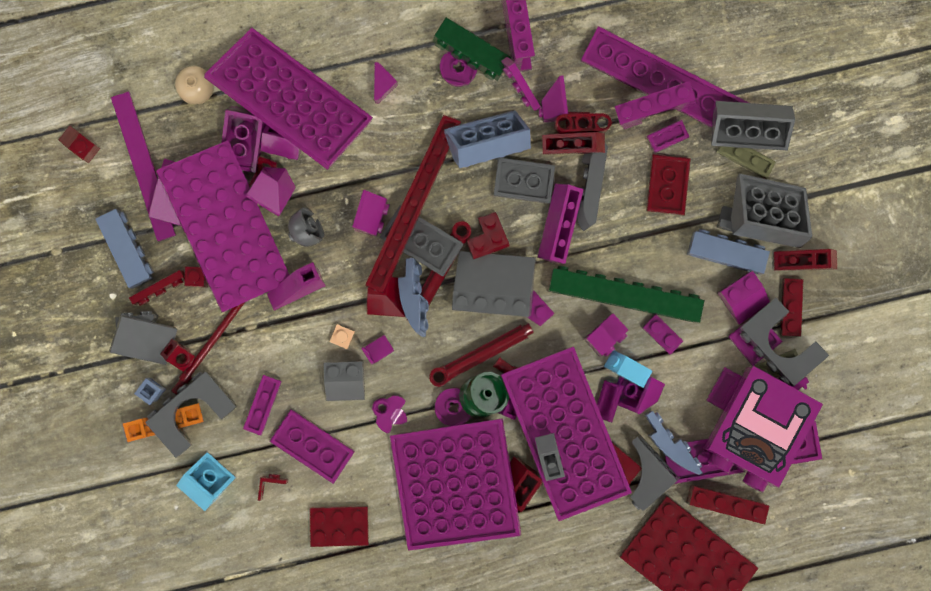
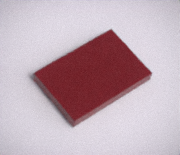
M652 155L646 212L685 215L691 158Z

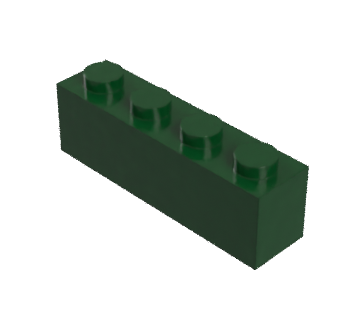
M447 17L433 38L436 47L451 52L455 59L464 60L470 68L482 71L484 76L490 80L495 79L498 81L504 72L503 68H505L501 61L506 57L511 59L509 55Z

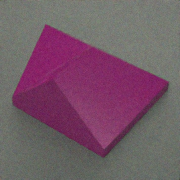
M263 167L246 197L279 217L296 187L286 168Z

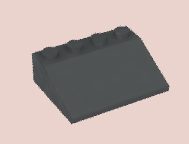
M738 174L731 215L733 235L801 248L812 238L806 188Z
M459 251L452 310L529 317L532 312L536 257L487 254L473 259L471 252Z

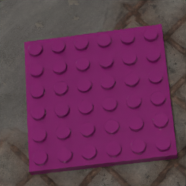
M503 418L390 436L408 551L522 535Z

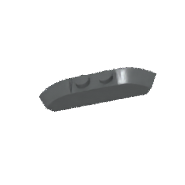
M606 143L605 153H585L582 159V163L588 165V168H584L583 179H586L585 187H581V189H584L582 194L583 201L580 202L577 214V221L583 232L594 225L597 220L608 151Z

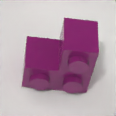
M612 313L583 340L598 356H608L615 350L614 345L616 341L621 343L627 337L625 333L628 329Z

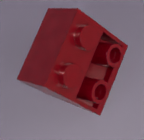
M514 456L510 461L517 509L523 512L543 481L540 473Z

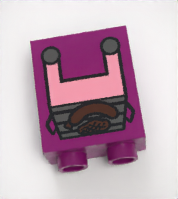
M755 366L747 367L703 447L704 450L712 454L708 463L728 474L732 466L746 472L742 482L762 493L767 485L779 488L823 404Z

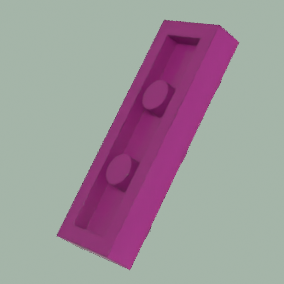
M508 57L501 61L505 67L503 71L508 78H512V86L515 91L521 93L522 97L520 100L526 108L530 107L536 111L541 106L515 62Z
M266 375L262 376L246 419L244 430L262 436L282 381Z

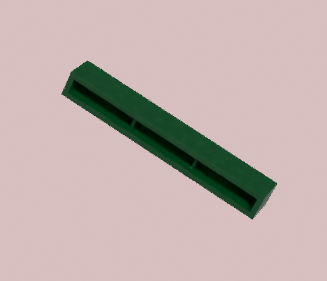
M558 266L557 269L553 268L548 292L693 323H700L705 300L700 299L699 295L689 294V296H683L681 291L670 290V293L662 291L663 288L658 286H651V289L643 287L644 284L639 282H632L631 285L625 283V280L620 278H614L612 281L606 279L605 275L595 274V277L587 275L588 272L576 270V273L568 271L569 268L564 266Z

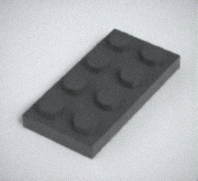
M399 205L380 236L384 241H386L401 205ZM419 217L403 252L439 275L444 276L462 248L463 243Z

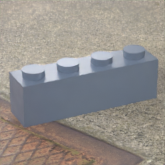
M114 209L96 218L95 220L128 288L134 289L152 280L151 274L154 273L149 263L145 262L143 258L145 253L141 246H137L135 239H137L136 234L132 228L129 229L127 225L129 220L124 211L121 212L118 209Z
M702 229L692 233L687 255L747 272L754 271L758 275L765 273L770 251H766L764 246H748L745 241L738 239L735 242L730 241L727 236L717 234V237L709 235V231Z

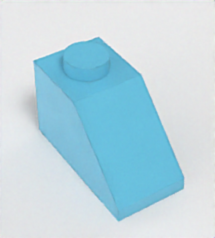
M615 350L612 351L604 365L605 368L642 388H644L652 373V370Z

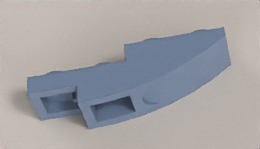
M414 258L406 259V277L398 278L400 300L406 318L414 331L421 337H426V331L428 330L426 312L429 310L428 301L420 295L422 292L420 284L422 267Z
M653 411L646 413L645 417L654 429V432L648 436L660 451L677 465L700 475L702 473L700 470L702 465L696 457L693 458L689 453L691 448L686 441L682 442L680 439L673 442L674 436L669 429L665 430L661 423L664 421L659 413H654Z

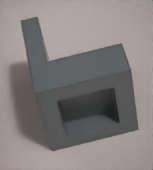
M723 206L721 208L717 228L732 232L731 207Z

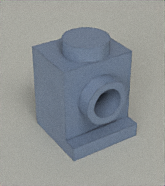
M146 378L134 394L148 405H151L159 400L166 389L152 378Z

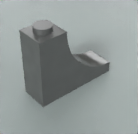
M640 435L632 443L640 455L642 475L637 489L630 497L632 504L638 510L645 511L680 478Z

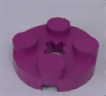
M451 52L445 53L440 61L442 79L455 87L469 85L476 77L477 70L470 68L464 60L455 59ZM462 63L461 66L464 67V70L456 72L453 66Z
M458 388L446 389L437 397L435 413L437 418L445 425H462L471 417L462 408L459 397L460 389ZM451 402L459 404L457 407L458 412L449 411V404Z

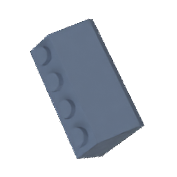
M516 110L444 129L452 158L459 168L469 167L470 165L531 149L530 129Z

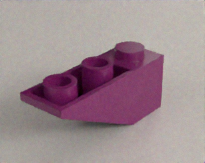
M312 262L295 270L279 283L277 288L269 291L267 295L275 311L326 285L319 269Z

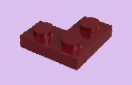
M496 212L478 218L484 234L467 240L473 259L510 247Z

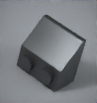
M364 361L324 363L326 401L365 400Z

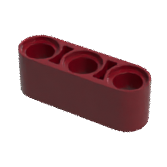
M604 113L562 114L557 117L554 127L559 134L605 133L610 128L612 120L609 115ZM600 119L605 120L607 127L600 128L597 121ZM565 120L568 122L569 127L562 129L558 122ZM585 120L588 123V127L580 128L578 121Z

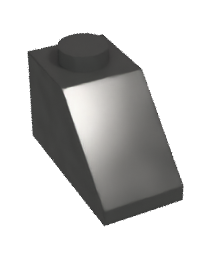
M554 433L535 438L546 481L565 477Z

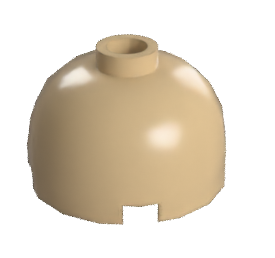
M188 66L182 69L176 76V92L188 104H203L213 94L214 85L204 78L207 72L205 69L198 66Z

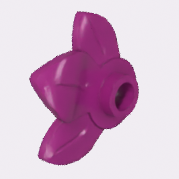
M402 397L379 398L373 403L372 410L377 416L376 423L383 432L390 433L392 424L407 423V416L401 409L406 402ZM380 404L385 405L386 409L384 411L378 409Z

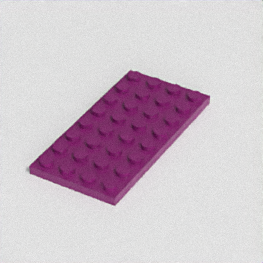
M253 28L240 38L204 75L206 80L327 170L373 119L372 116Z
M228 140L156 170L221 313L277 288L278 284L290 275L258 204L246 197L250 187Z
M574 346L501 375L558 521L632 493ZM554 433L565 477L546 481L535 438Z

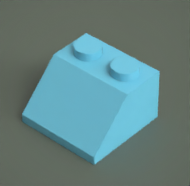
M207 452L182 476L176 486L200 508L206 511L236 477Z

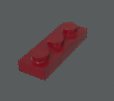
M179 270L129 297L132 305L139 304V306H143L150 302L149 298L165 294L167 292L166 289L173 286V288L182 285L185 273Z
M783 279L782 305L789 313L781 320V336L801 337L804 279Z

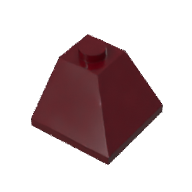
M391 277L384 294L368 288L367 315L405 317L400 300L398 278Z

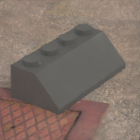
M716 101L712 120L711 146L788 151L795 123L793 106Z

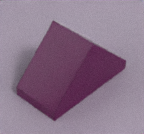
M375 62L374 101L375 104H379L398 86V82L379 62Z

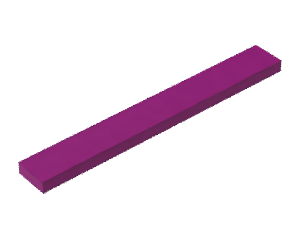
M128 91L111 97L149 214L158 177L131 93ZM150 218L158 242L177 236L172 223Z

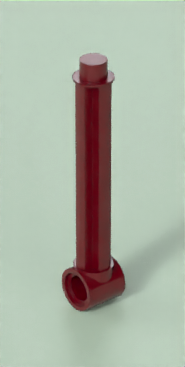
M459 221L453 226L450 236L465 244L471 236V227L467 222ZM461 226L467 229V234L462 237L456 233L458 227ZM452 264L444 276L431 270L420 295L428 301L429 306Z
M527 323L523 326L520 324L516 328L458 359L433 369L429 375L430 382L437 387L444 386L456 376L528 339V336L534 333L530 324ZM438 371L442 372L445 376L441 383L435 382L433 378L434 374Z

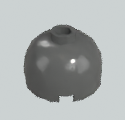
M303 207L295 212L288 222L289 238L304 247L316 245L325 236L320 221L317 219L315 222L312 217L314 213L308 208Z

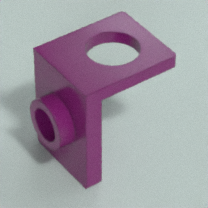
M385 335L366 347L361 348L371 365L394 352Z

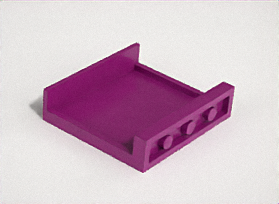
M501 0L511 60L515 62L520 72L532 70L530 57L535 56L526 0Z

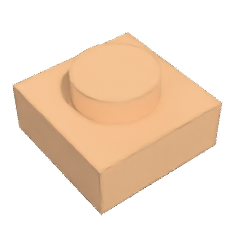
M337 324L330 342L348 349L355 332Z

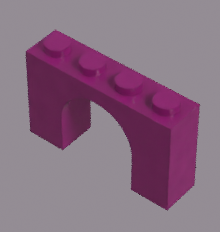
M688 81L617 105L615 109L620 125L625 130L643 124L642 120L649 116L672 109L682 111L697 106L691 83Z

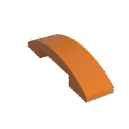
M199 403L177 409L175 420L178 428L204 422ZM147 417L123 423L127 442L155 435L145 423L149 420Z

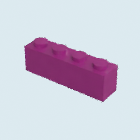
M555 184L537 258L554 263H566L584 189L569 184Z

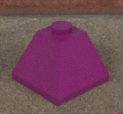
M564 75L558 77L541 101L538 115L539 118L543 119V123L556 121L558 116L568 114Z
M619 377L617 384L624 387L618 406L641 414L658 402L665 384L649 377L644 388Z

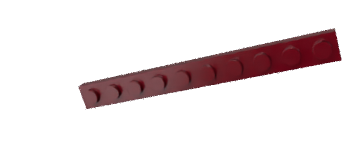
M443 115L365 284L366 287L384 294L450 150L444 129L459 126L461 121Z

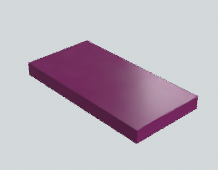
M292 409L269 441L332 484L335 483L355 453L354 450Z

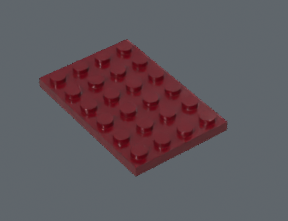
M665 496L619 556L662 591H742L759 569L667 496Z

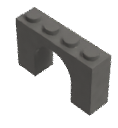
M775 298L740 328V337L746 343H751L756 355L760 358L763 357L767 361L766 365L772 372L776 371L781 376L779 378L780 381L794 387L821 364L829 354L817 341L800 355L793 358H784L773 352L768 341L769 332L789 313L781 302Z
M206 371L196 374L192 378L194 382L189 386L186 384L177 391L178 395L174 399L169 397L162 403L164 406L159 411L154 410L147 416L149 420L145 423L175 458H178L192 446L190 441L177 427L175 420L176 411L183 402L194 398L201 399L212 408L220 419L225 418L237 407Z

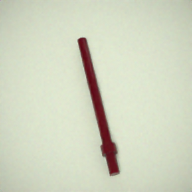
M245 302L231 308L195 357L191 366L180 374L178 382L171 390L172 393L178 395L177 391L190 382L192 374Z

